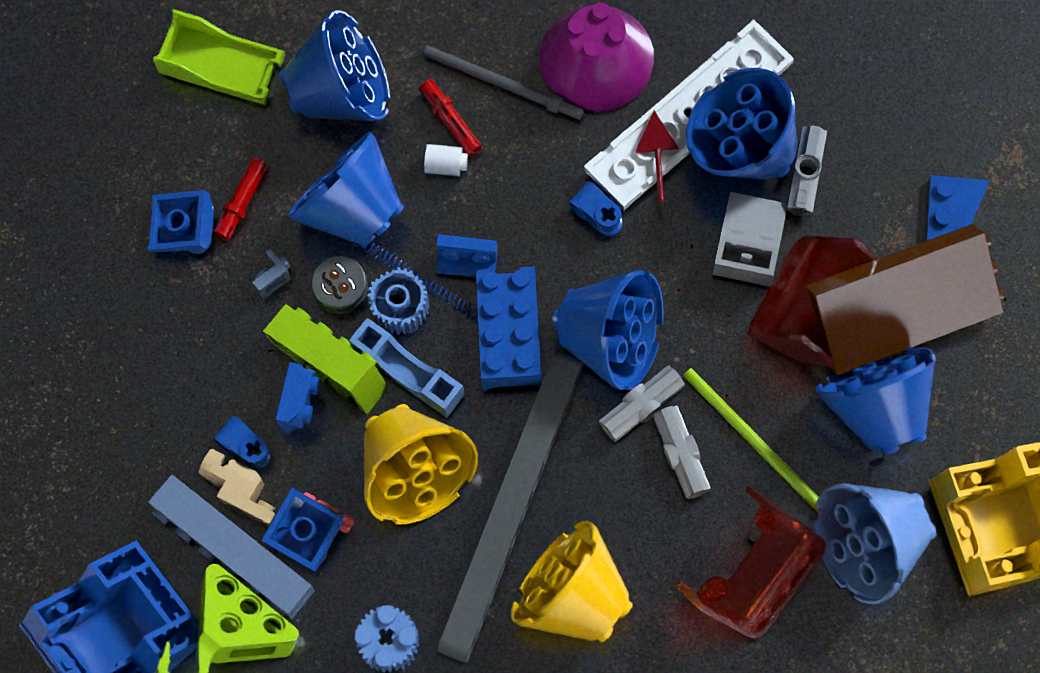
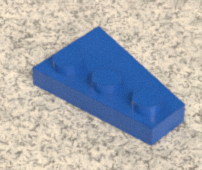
M931 175L929 179L925 241L971 225L990 181Z

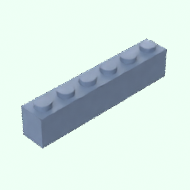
M174 475L167 479L148 502L154 509L151 514L164 525L168 521L177 527L174 532L187 543L191 540L196 542L200 546L197 551L210 562L216 558L223 564L222 567L235 578L239 577L246 582L245 586L258 597L262 595L270 602L269 606L282 617L285 614L292 619L315 592L311 584Z

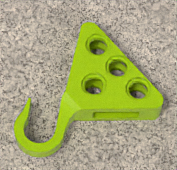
M218 564L209 565L206 568L200 585L196 673H208L209 665L213 662L225 663L288 657L292 653L299 636L297 628ZM222 582L230 583L234 588V592L231 591L228 587H226ZM245 601L253 602L257 607V611L254 610L251 606H249ZM268 620L276 621L280 625L281 630L277 629ZM169 641L166 643L156 673H169Z

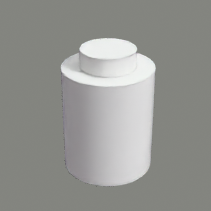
M427 144L424 172L428 174L460 176L461 171L467 170L468 154L463 153L462 147Z

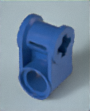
M588 181L569 200L568 205L604 236H614L622 229V213L619 206L592 182Z
M233 415L213 438L224 450L236 456L254 470L264 469L271 461L272 455L266 442ZM253 450L257 452L261 451L260 455L258 456L256 454L251 455L250 453Z

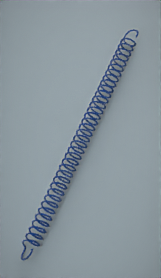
M373 243V244L371 245V247H370V249H369L368 251H366V247H365V250H364V251H365V252H369V255H373V254H374V258H377V257H378V260H379L380 255L382 254V252H383V250H384V248H383V249L380 251L379 255H378L377 257H375V253H376V251L378 250L379 246H377V248L375 249V251H374L372 254H370V252H371V249L373 248V246L375 245V243ZM387 251L384 257L379 261L383 260V264L387 263L388 267L392 266V270L396 268L398 269L402 260H400L399 264L395 268H393V265L396 262L397 257L395 258L393 263L389 265V261L392 258L393 254L389 257V260L384 263V259L388 254ZM429 277L427 278L426 282H425L423 285L426 286V283H427L428 280L430 279ZM433 280L430 286L428 287L429 293L433 292L434 296L438 294L439 299L442 298L443 301L447 300V304L452 303V307L456 306L457 309L458 304L462 298H460L457 304L453 306V302L457 297V295H455L454 299L450 303H448L449 298L453 292H451L448 298L444 300V296L448 289H446L444 294L441 297H439V294L443 289V286L440 288L438 293L434 294L439 283H437L435 288L432 291H430L431 285L434 283ZM465 301V302L463 303V305H462L459 309H457V310H460V309H461V313L466 312V313H465L466 316H469V315H470V318H471L472 313H473L474 309L476 308V306H474L473 310L467 315V311H468L469 307L471 306V303L468 305L467 309L462 312L463 306H464L465 303H466V301ZM478 312L476 313V315H475L474 317L471 318V319L475 318V322H477V321H476V318H477Z

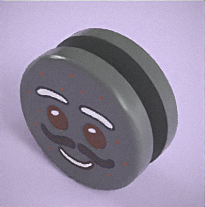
M333 256L325 259L316 267L312 276V290L317 302L326 311L334 314H346L356 310L364 302L368 292V282L363 268L354 259L346 256Z

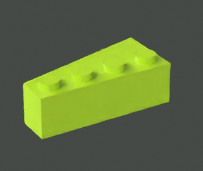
M285 304L263 330L272 344L296 362L302 364V366L307 362L306 367L315 370V376L319 377L321 381L324 382L326 378H329L327 380L328 383L345 399L352 396L359 406L358 408L365 414H368L389 388L375 367L376 360L364 351L361 354L354 351V345L341 336L338 340L332 336L333 332L322 322L316 325L310 321V315L301 308L297 307L294 310Z

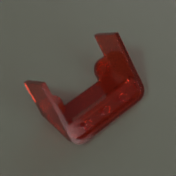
M809 235L800 238L791 248L749 326V332L759 341L802 363L832 367L835 361L821 350V340L816 335H813L817 324L806 286L879 258L856 238Z
M747 486L745 492L761 505L755 514L754 523L763 533L728 581L720 576L711 577L704 582L699 591L690 588L680 581L675 586L700 611L741 634L755 639L768 631L822 558L826 550V542L821 536L780 505Z

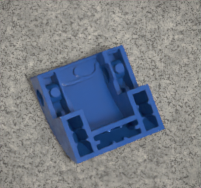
M136 540L90 563L77 584L31 606L19 627L53 673H156L167 641H169L170 647L168 672L173 670L196 649L199 622Z

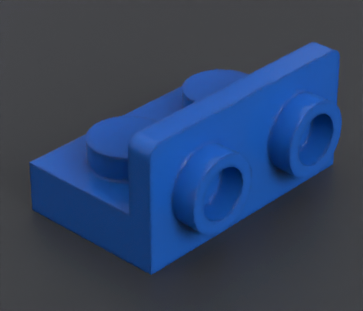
M438 234L436 244L438 252L437 273L476 278V270L491 269V272L496 271L497 241Z

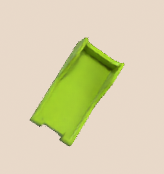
M173 9L172 22L158 56L153 57L158 72L266 106L270 96V90L267 88V85L276 66L281 67L285 52L230 35L201 17Z

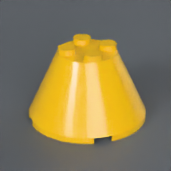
M406 404L398 405L396 408L388 410L379 416H373L365 424L367 430L364 435V497L370 512L380 521L386 519L393 520L397 525L410 524L439 513L460 496L457 491L466 480L471 482L476 472L478 453L468 435L449 425L411 410Z
M582 521L574 525L577 530L569 536L562 533L532 566L519 587L523 594L519 604L513 602L511 617L519 626L589 641L599 640L604 642L613 631L612 626L619 617L623 618L628 614L632 603L628 600L629 593L597 527L589 521Z

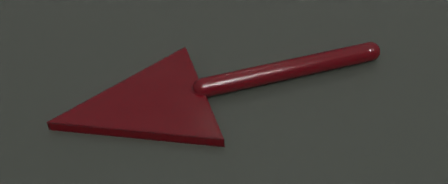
M654 110L635 153L655 151L658 201L663 203L664 190L660 151L679 150Z

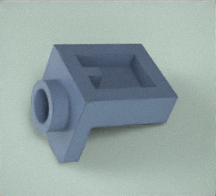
M271 249L265 253L273 267L260 271L255 278L256 280L252 282L256 292L263 300L291 280L288 268L291 267L281 253L275 255Z

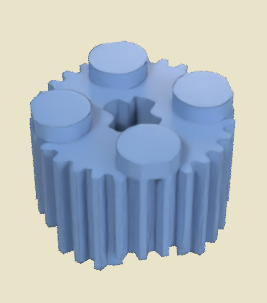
M398 267L397 270H392L391 273L387 271L385 276L381 274L380 279L376 278L375 282H371L372 287H369L367 296L375 323L381 328L384 327L385 331L390 330L391 334L394 331L397 332V335L400 332L411 334L417 331L419 325L423 324L422 320H426V315L429 313V298L423 281L419 280L418 276L414 277L412 270L407 272V268H404L402 271ZM399 298H403V303L394 304V302L399 301Z
M392 606L377 607L375 612L370 610L371 614H365L366 618L360 620L362 624L357 625V630L355 631L356 647L366 664H369L372 669L375 667L377 671L380 668L382 672H385L386 669L389 672H392V669L398 671V668L405 669L406 664L410 665V660L414 661L413 655L417 654L416 648L419 647L418 631L413 620H411L409 615L406 616L405 611L400 612L399 608L394 609ZM385 634H393L392 639L394 642L389 646L387 643L381 645L383 641L382 636Z

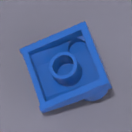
M205 190L152 195L151 228L147 250L149 252L189 251L193 254L205 252L211 244L214 207L210 194Z
M292 362L289 363L276 416V422L282 434L287 436L291 435L298 428L302 429L305 423H310L313 406H310L312 395L317 394L320 378L315 377V370L303 368L302 364Z
M291 488L261 541L316 572L319 565L326 559L327 551L345 517L298 490Z

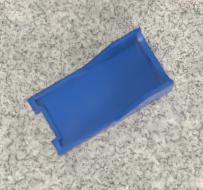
M535 266L520 267V270L514 273L503 274L491 272V269L476 270L482 391L486 393L488 389L494 387L525 385L536 386L540 389L542 376Z

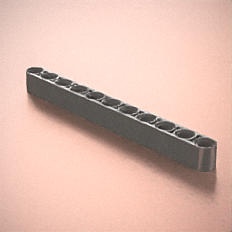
M556 349L442 634L437 652L464 663H467L583 369L584 363L570 353Z

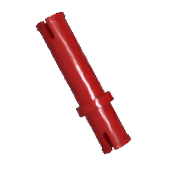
M429 79L421 84L418 90L431 105V111L434 116L440 117L459 145L468 154V157L477 154L483 146L454 109L451 98L443 94L434 79ZM436 98L440 101V103L443 105L448 114L445 113L440 104L436 101ZM453 122H455V123L457 124V126L460 128V130H461V131L463 132V134L466 136L465 138L462 136V134L459 132V130L456 128V126L453 124Z
M258 158L250 160L248 168L243 174L232 198L222 208L224 212L212 232L217 238L229 242L240 220L244 219L246 215L244 211L268 169V165Z

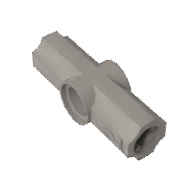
M810 125L802 127L787 206V211L793 215L804 217L812 216L827 136V131L821 127ZM809 167L814 171V174L805 175L800 169Z
M668 365L644 385L641 383L628 392L623 398V402L599 420V424L606 434L616 442L640 422L643 424L650 420L655 413L659 412L662 404L685 387V383L680 375Z
M670 406L653 415L654 422L664 443L663 450L671 470H675L685 498H696L710 491L709 482L699 461L701 460L699 449L694 437L689 435L678 406Z

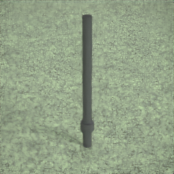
M429 45L424 50L423 56L547 106V110L556 114L561 112L578 120L583 116L584 109L565 102L563 97L556 94L550 96Z

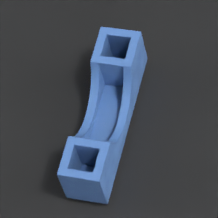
M366 318L349 340L355 347L354 351L359 354L363 351L368 353L376 360L375 367L446 418H448L465 396L463 385L442 370L430 367L414 357L390 333L369 318Z

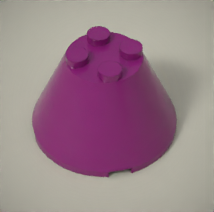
M605 3L578 7L559 17L547 30L539 52L541 75L551 93L563 97L567 103L584 110H592L593 113L619 109L638 97L648 84L654 62L652 43L643 26L628 13L608 6Z

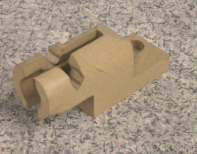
M210 449L200 466L198 474L207 479L216 488H221L217 498L222 504L269 528L276 516V513H274L275 508L262 500L255 503L265 485L257 471L234 459L230 460L229 464H227V458L224 454Z

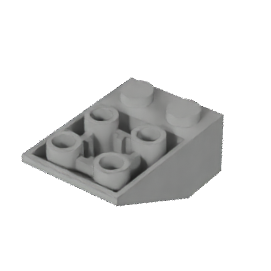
M730 192L713 275L771 287L788 203Z

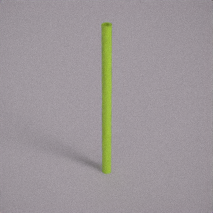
M690 368L683 377L818 513L819 507L815 505L819 496Z

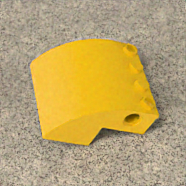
M1040 442L1015 447L993 460L948 468L928 480L968 596L1040 578Z

